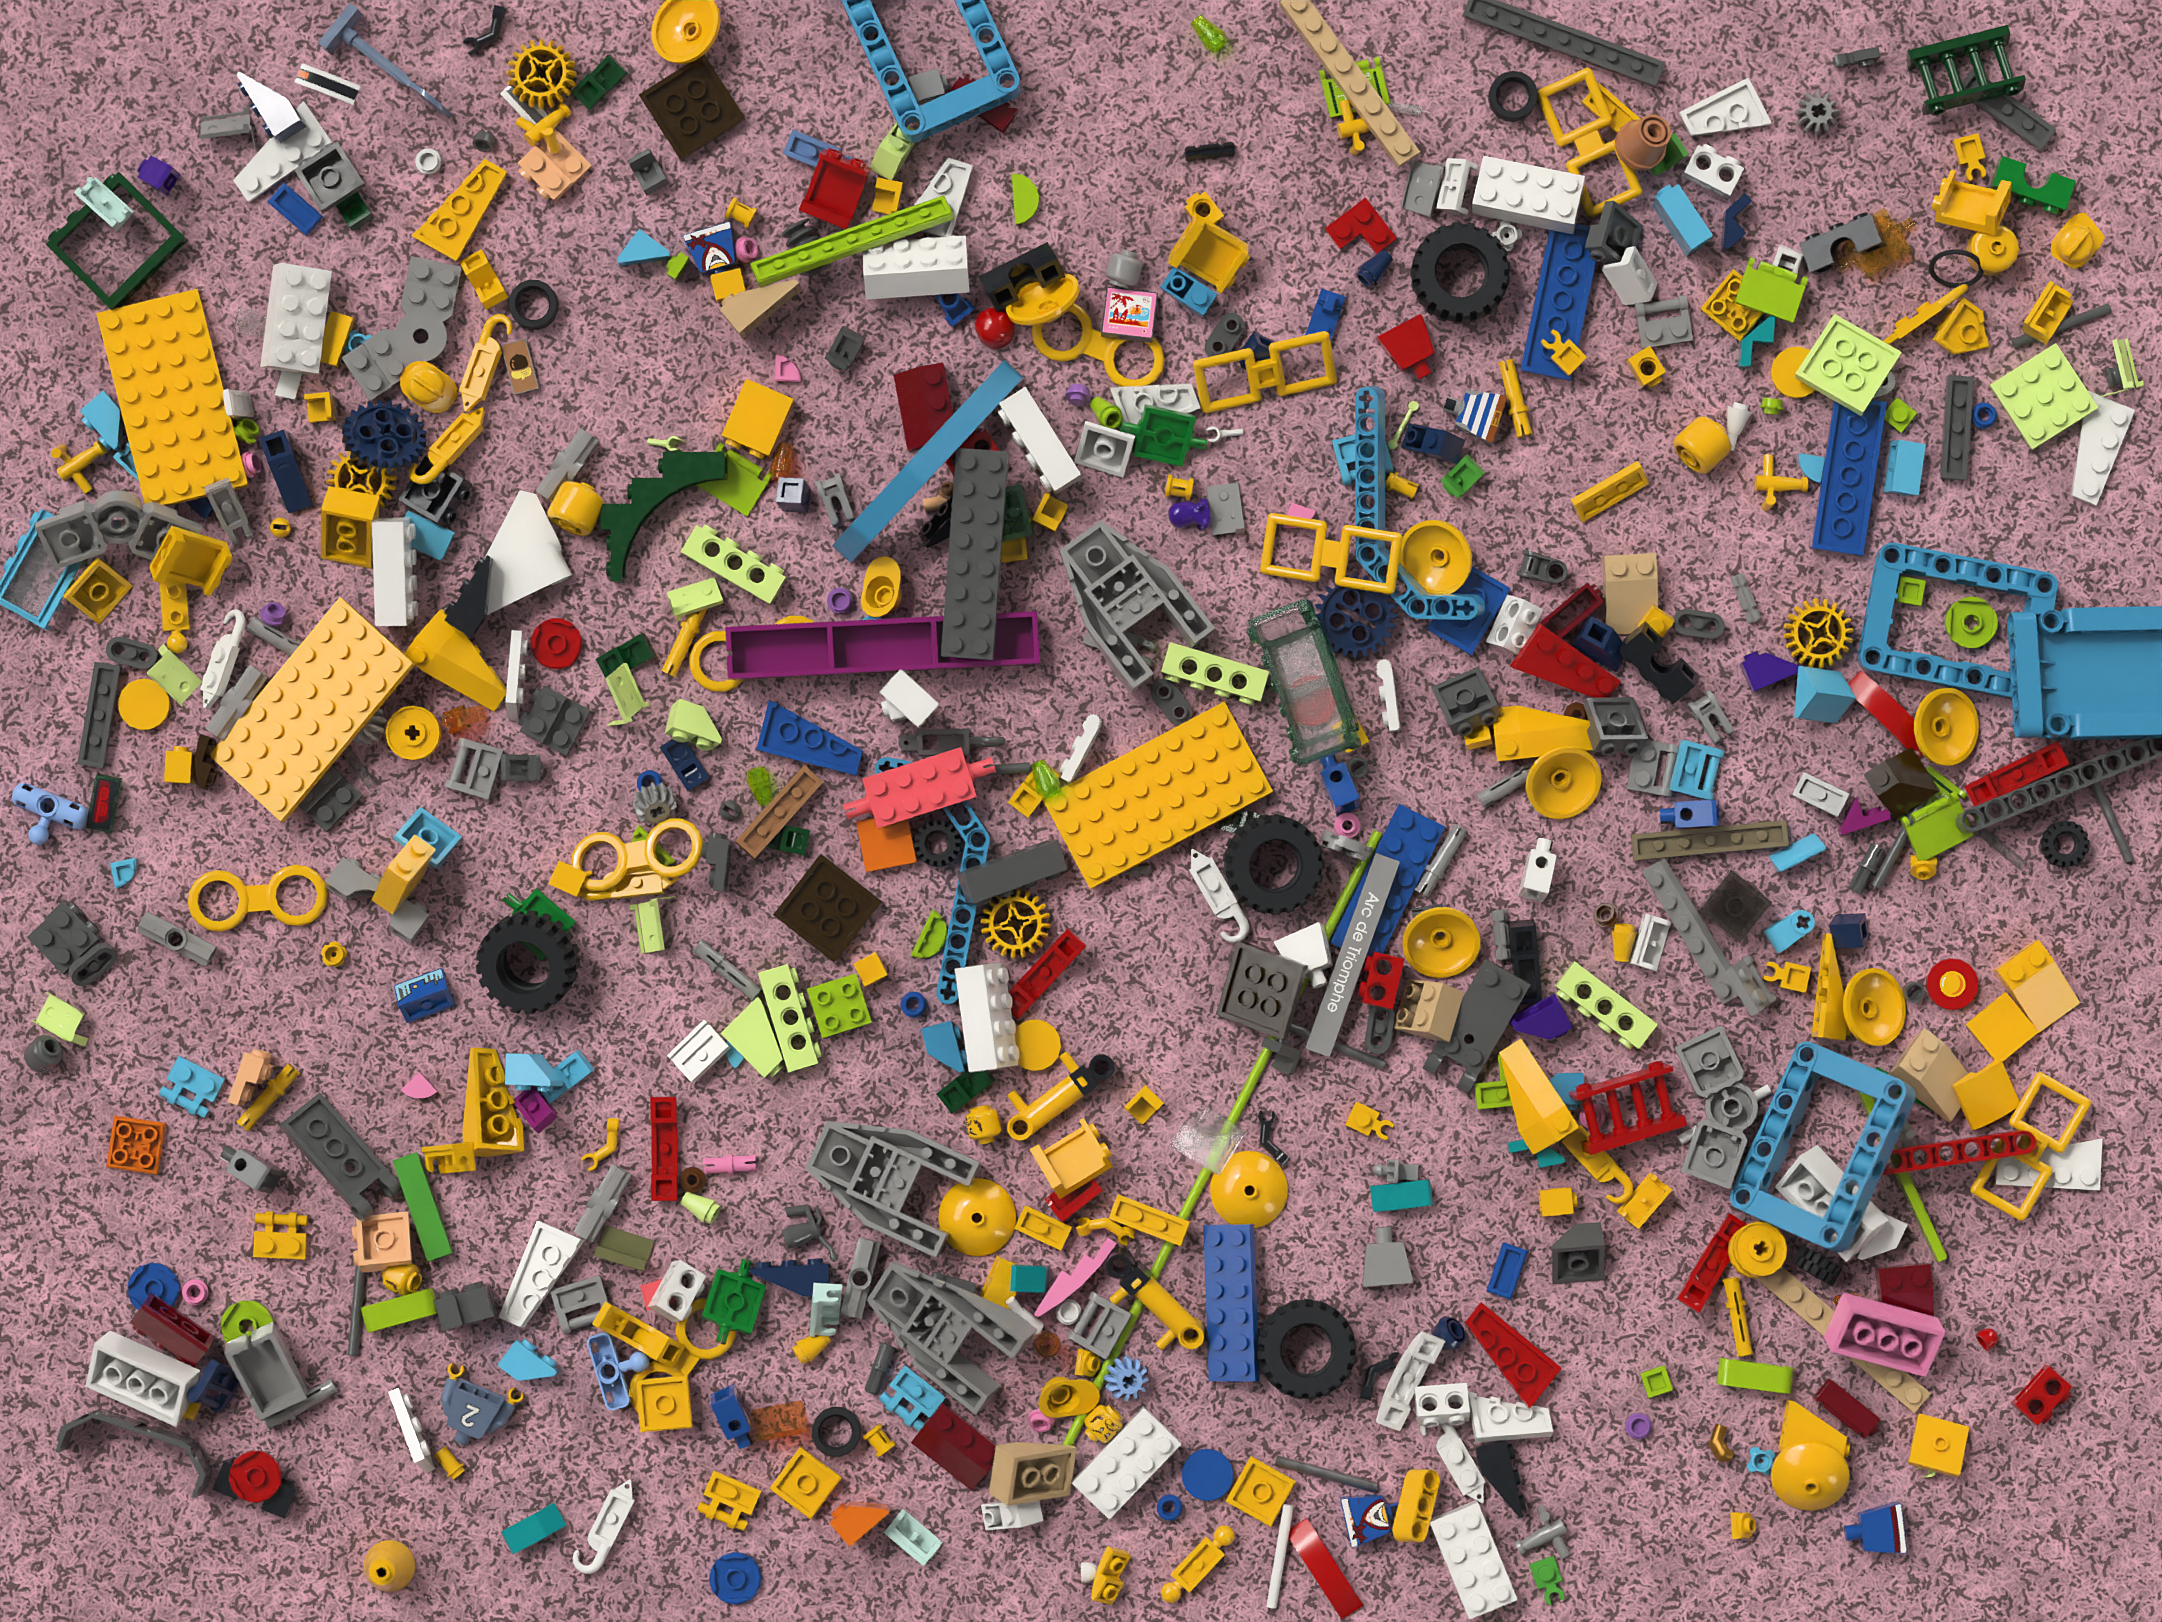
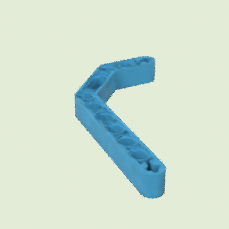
M1004 360L832 546L851 563L1021 381L1023 376Z
M1368 386L1359 389L1355 397L1356 526L1366 528L1367 522L1371 521L1375 529L1385 531V394L1378 386ZM1367 395L1374 396V401L1367 400ZM1366 409H1374V412L1366 413ZM1368 417H1371L1375 423L1372 431L1366 426ZM1368 443H1371L1375 449L1372 457L1366 452ZM1368 469H1371L1375 474L1373 482L1368 481L1366 478ZM1368 495H1371L1375 500L1373 508L1368 507L1366 503ZM1356 537V559L1377 582L1386 583L1384 568L1389 563L1390 552L1385 548V541ZM1368 547L1373 548L1375 552L1373 560L1367 557L1366 550ZM1399 563L1397 575L1406 583L1407 592L1403 594L1395 587V592L1389 595L1412 618L1469 620L1483 614L1485 602L1480 596L1474 594L1428 593ZM1418 599L1423 601L1425 605L1423 613L1419 612L1416 608ZM1443 600H1446L1450 605L1448 613L1441 609V602ZM1468 603H1470L1471 606H1474L1473 611H1471V609L1468 608L1460 609V605H1465Z
M883 757L876 762L875 773L883 772L879 768L880 766H885L886 762H890V767L897 768L898 764L906 765L913 762ZM963 801V804L971 815V821L966 826L959 825L947 807L943 808L966 842L960 872L966 870V863L971 858L978 859L981 864L985 863L990 845V837L967 801ZM975 833L985 835L986 842L983 846L975 847L972 845L971 837ZM959 879L936 990L938 999L944 1004H952L959 998L957 984L953 982L952 990L956 991L955 996H950L949 1000H945V995L941 994V990L947 988L948 981H943V976L956 979V975H951L946 970V964L950 960H957L961 968L966 967L977 911L975 903H966L965 898L962 896ZM960 909H967L971 914L970 920L965 924L959 923L956 919V913ZM956 934H961L965 937L966 943L961 949H955L951 945V939Z

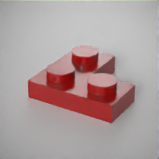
M1366 197L1324 229L1340 250L1359 235L1363 237L1375 254L1397 239Z

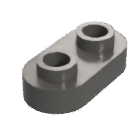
M1227 313L1220 319L1205 343V353L1208 357L1231 352L1245 327L1240 315ZM1230 321L1235 322L1237 325L1236 329L1229 330L1227 323ZM1220 343L1223 349L1216 352L1213 349V345Z
M1691 609L1678 611L1673 617L1675 622L1672 624L1674 630L1680 635L1704 639L1719 637L1725 627L1723 619L1718 614ZM1682 618L1689 619L1690 624L1688 627L1681 625L1680 621ZM1707 622L1715 624L1714 631L1706 629Z
M114 637L107 643L106 654L114 662L143 670L151 669L158 662V652L152 645L124 637ZM120 645L125 648V652L122 655L116 653V648ZM144 652H148L150 655L149 660L143 662L141 659V655Z
M1157 680L1152 685L1151 696L1167 719L1177 726L1190 720L1192 708L1175 684L1170 680ZM1161 687L1168 688L1169 694L1167 696L1159 694ZM1180 707L1184 710L1182 717H1177L1174 714L1176 708Z
M109 943L96 944L72 963L69 968V976L75 985L87 986L115 964L117 954L112 945Z
M1375 1005L1370 1008L1365 1034V1045L1370 1052L1382 1054L1389 1049L1395 1019L1394 1010ZM1383 1010L1386 1012L1384 1020L1377 1018L1376 1014L1378 1011ZM1375 1036L1382 1038L1383 1042L1380 1046L1373 1044Z

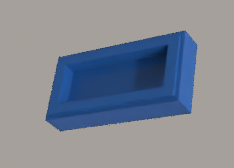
M285 183L267 201L306 236L323 219V216Z
M1503 1242L1486 1291L1511 1300L1528 1250Z

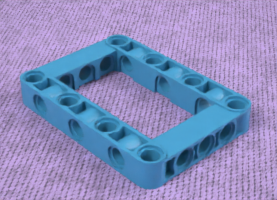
M841 0L899 129L907 141L913 143L920 142L1013 100L1021 93L1022 87L1018 72L984 0H954L961 17L966 22L973 43L982 62L984 61L989 75L921 106H918L871 4L872 0ZM869 33L878 34L875 40L869 41L866 39ZM985 35L993 37V40L989 43L980 41ZM892 77L899 79L898 83L893 86L886 84L888 79ZM1005 80L1014 81L1013 86L1010 88H1004L1001 85ZM917 122L920 124L918 129L914 131L907 129L910 123Z
M1888 543L1882 546L1876 554L1857 655L1859 666L1869 672L2012 699L2010 672L1995 670L1990 666L1970 662L1948 661L1939 656L1913 651H1896L1888 647L1887 637L1890 625L1893 624L1891 616L1894 602L1898 598L1896 589L1899 576L1904 573L2024 596L2026 601L2023 612L2054 610L2058 590L2057 578L2049 572L1899 543ZM1886 550H1892L1896 553L1897 559L1895 563H1889L1885 560L1884 554ZM1937 560H1944L1947 563V571L1945 573L1937 571L1935 567ZM1989 569L1997 572L1998 580L1996 583L1988 581L1986 573ZM2040 579L2046 580L2049 584V589L2046 593L2041 592L2037 587ZM2045 617L2044 623L2046 627L2050 628L2052 620ZM1868 651H1873L1877 654L1878 660L1875 665L1866 662L1865 655ZM1919 661H1924L1928 665V672L1925 675L1920 674L1916 669ZM1970 671H1975L1979 675V681L1976 685L1971 684L1967 679Z
M1801 1042L1792 1054L1731 1190V1204L1749 1215L1837 1253L1844 1252L1848 1249L1915 1102V1090L1909 1084L1891 1075L1812 1042ZM1814 1052L1812 1060L1808 1062L1809 1054ZM1821 1076L1828 1077L1844 1086L1847 1085L1865 1095L1868 1094L1877 1098L1824 1218L1768 1194L1769 1192L1767 1191L1775 1172L1778 1173L1790 1147L1788 1143L1795 1127L1800 1124L1812 1098L1810 1094L1817 1078H1821ZM1899 1089H1902L1901 1096L1898 1099H1896V1092ZM1792 1099L1791 1107L1786 1109L1788 1101ZM1880 1137L1879 1145L1874 1147V1141ZM1771 1146L1770 1154L1765 1157V1151ZM1859 1184L1858 1192L1853 1195V1188ZM1750 1194L1749 1201L1744 1204V1198ZM1837 1232L1836 1241L1831 1243L1832 1235Z

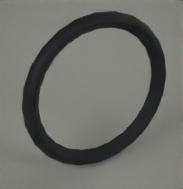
M1960 249L1940 252L1932 258L1929 264L1931 277L1939 284L1951 288H1956L1962 284L1971 286L1978 282L1984 273L1978 256ZM1959 254L1973 259L1978 264L1979 271L1970 281L1952 283L1939 278L1934 271V266L1940 258L1946 255Z

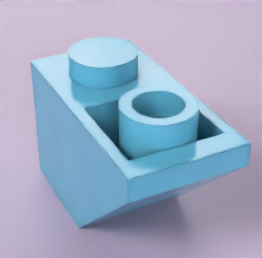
M103 390L80 410L85 416L81 420L91 431L96 429L100 433L101 437L98 439L106 449L110 450L113 448V450L118 452L122 449L124 421L118 404Z
M506 1053L505 1085H515V1090H531V1085L538 1086L537 1091H553V1086H563V1080L542 1054Z
M525 1338L523 1341L517 1339L497 1365L517 1381L555 1376L559 1372V1369L555 1367L558 1363L546 1354L543 1357L535 1352L537 1347Z

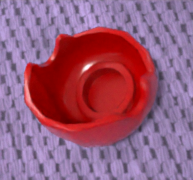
M994 307L986 308L979 313L975 322L977 336L984 346L991 349L1004 348L1013 339L1015 333L1014 322L1009 319L1006 311L1003 309L996 312Z

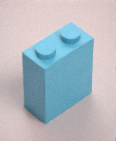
M1669 184L1657 192V195L1654 196L1656 200L1652 207L1685 256H1688L1711 239L1713 234L1679 184L1673 188Z

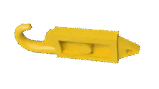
M1962 284L1933 304L1927 301L1915 309L1918 314L1911 319L1905 316L1894 325L1897 329L1883 342L1889 345L1896 339L1898 341L1960 298L1968 291V285Z
M496 314L488 318L482 329L479 341L474 346L458 391L462 393L463 407L466 412H469L481 400L485 401L502 354L500 344L491 338L495 325L499 322L506 324L508 335L512 333L513 329L512 322L506 315Z
M481 407L467 414L462 412L429 448L428 458L433 467L425 475L418 476L415 473L417 464L413 463L409 469L410 479L417 484H427L435 480L448 465L451 466L484 430L482 427L485 415L484 408Z
M651 868L627 871L624 878L615 887L605 891H588L581 887L579 895L585 900L596 901L664 894V890L678 881L679 878H673L670 881V878L654 873ZM586 871V877L593 875L592 871ZM613 872L606 874L603 879L609 877Z
M1579 1124L1578 1129L1563 1137L1560 1142L1597 1181L1607 1182L1615 1177L1623 1185L1624 1193L1620 1197H1613L1608 1194L1606 1199L1615 1204L1626 1202L1632 1196V1181L1606 1151L1594 1155L1583 1152L1581 1141L1588 1140L1590 1134Z

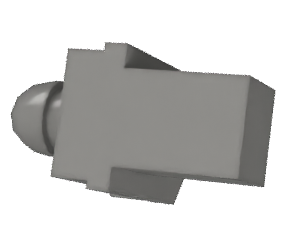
M1388 1159L1387 1165L1376 1164L1373 1167V1173L1380 1177L1381 1175L1386 1176L1387 1183H1397L1398 1179L1418 1180L1419 1165L1399 1163L1398 1159Z

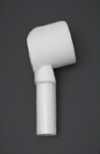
M1212 426L1206 430H1216L1218 433L1215 439H1207L1212 443L1219 442L1221 438L1243 435V429L1219 430Z

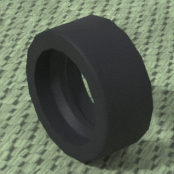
M1509 71L1502 73L1495 78L1489 89L1488 102L1490 109L1503 121L1516 122L1525 119L1531 114L1537 104L1538 91L1536 84L1531 77L1523 72ZM1511 81L1522 84L1528 93V101L1525 107L1514 112L1504 109L1498 101L1499 89L1502 85Z
M529 279L519 283L512 290L509 297V310L520 326L529 330H540L548 327L555 320L559 311V301L556 293L547 283ZM529 290L543 292L549 301L547 313L537 320L525 318L519 310V300Z
M831 1407L823 1410L816 1417L812 1425L811 1436L814 1445L820 1452L830 1457H841L849 1454L856 1448L861 1437V1425L852 1411L844 1407ZM834 1416L846 1419L852 1429L850 1440L840 1447H832L826 1444L821 1435L823 1423L828 1418Z

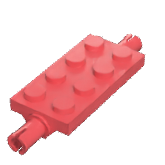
M960 747L863 778L862 781L867 794L865 798L843 804L845 811L856 808L853 811L847 812L846 816L849 820L850 818L870 812V814L874 815L877 828H881L975 798L977 795L972 783L975 782L974 779L996 773L995 766L984 768V766L994 764L992 757L969 764V762L965 761L962 748Z

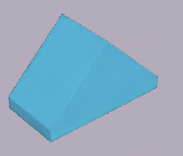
M639 229L617 260L620 266L667 260L671 259V255L666 248Z

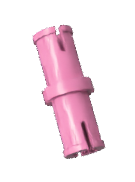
M727 1154V1157L703 1159L704 1165H715L704 1167L705 1175L728 1172V1175H732L738 1171H757L756 1163L745 1164L746 1162H756V1154L734 1157L732 1154Z

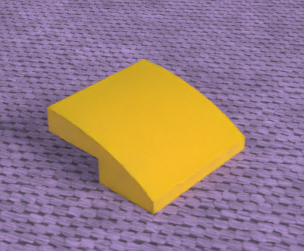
M1994 1060L1978 1073H1968L1952 1085L1971 1130H1976L1998 1120L2016 1109L2020 1103L2001 1060Z

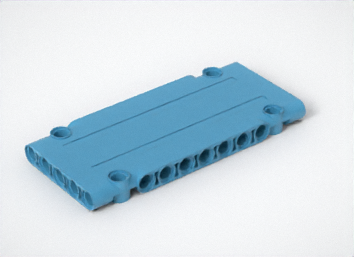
M2162 606L2067 608L2061 611L2050 609L2045 612L2009 613L2007 627L2013 725L2016 738L2056 739L2058 737H2069L2071 740L2162 738ZM2045 617L2052 620V629L2046 627L2044 623ZM2051 720L2058 722L2060 726L2059 732L2051 728Z

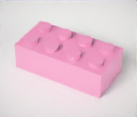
M1843 1292L1824 1339L1831 1352L1926 1377L1946 1332L1937 1317Z

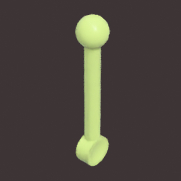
M1416 401L1409 403V410L1393 440L1388 442L1390 449L1394 450L1398 447V439L1412 413L1417 411L1419 407Z

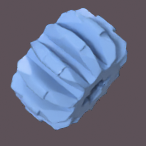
M1125 1356L1121 1362L1118 1358H1115L1116 1366H1107L1111 1373L1104 1375V1379L1108 1382L1106 1389L1109 1392L1112 1391L1114 1398L1117 1399L1121 1396L1124 1401H1128L1131 1395L1134 1399H1138L1137 1391H1145L1142 1383L1149 1382V1378L1144 1375L1147 1372L1146 1367L1140 1366L1141 1362L1135 1358L1131 1361L1129 1356ZM1126 1376L1129 1377V1380L1126 1381L1123 1378Z

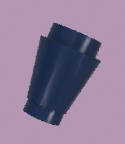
M1381 250L1359 266V271L1356 273L1359 281L1368 288L1377 285L1393 261L1392 256L1387 251Z

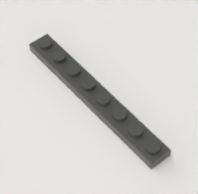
M1468 0L1462 17L1654 88L1658 83L1665 64L1661 60L1498 0Z

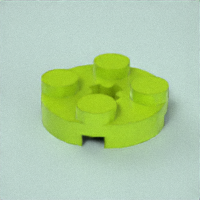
M1970 596L1962 598L1951 605L1946 613L1944 625L1952 642L1962 648L1974 649L1983 646L1995 635L1998 619L1996 612L1988 602L1982 598ZM1969 615H1972L1973 619L1978 621V625L1973 626V630H1969L1968 626L1964 624V620H1967Z
M243 1300L231 1305L221 1319L225 1342L228 1343L245 1334H248L249 1338L252 1337V1331H247L246 1333L242 1331V1321L247 1322L250 1319L253 1322L254 1330L274 1322L270 1311L263 1304L254 1300Z

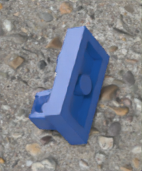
M1321 288L1305 335L1326 331L1329 333L1331 341L1346 297Z

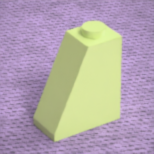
M757 997L721 1034L764 1078L768 1075L773 1078L783 1068L780 1063L784 1058L763 1001Z

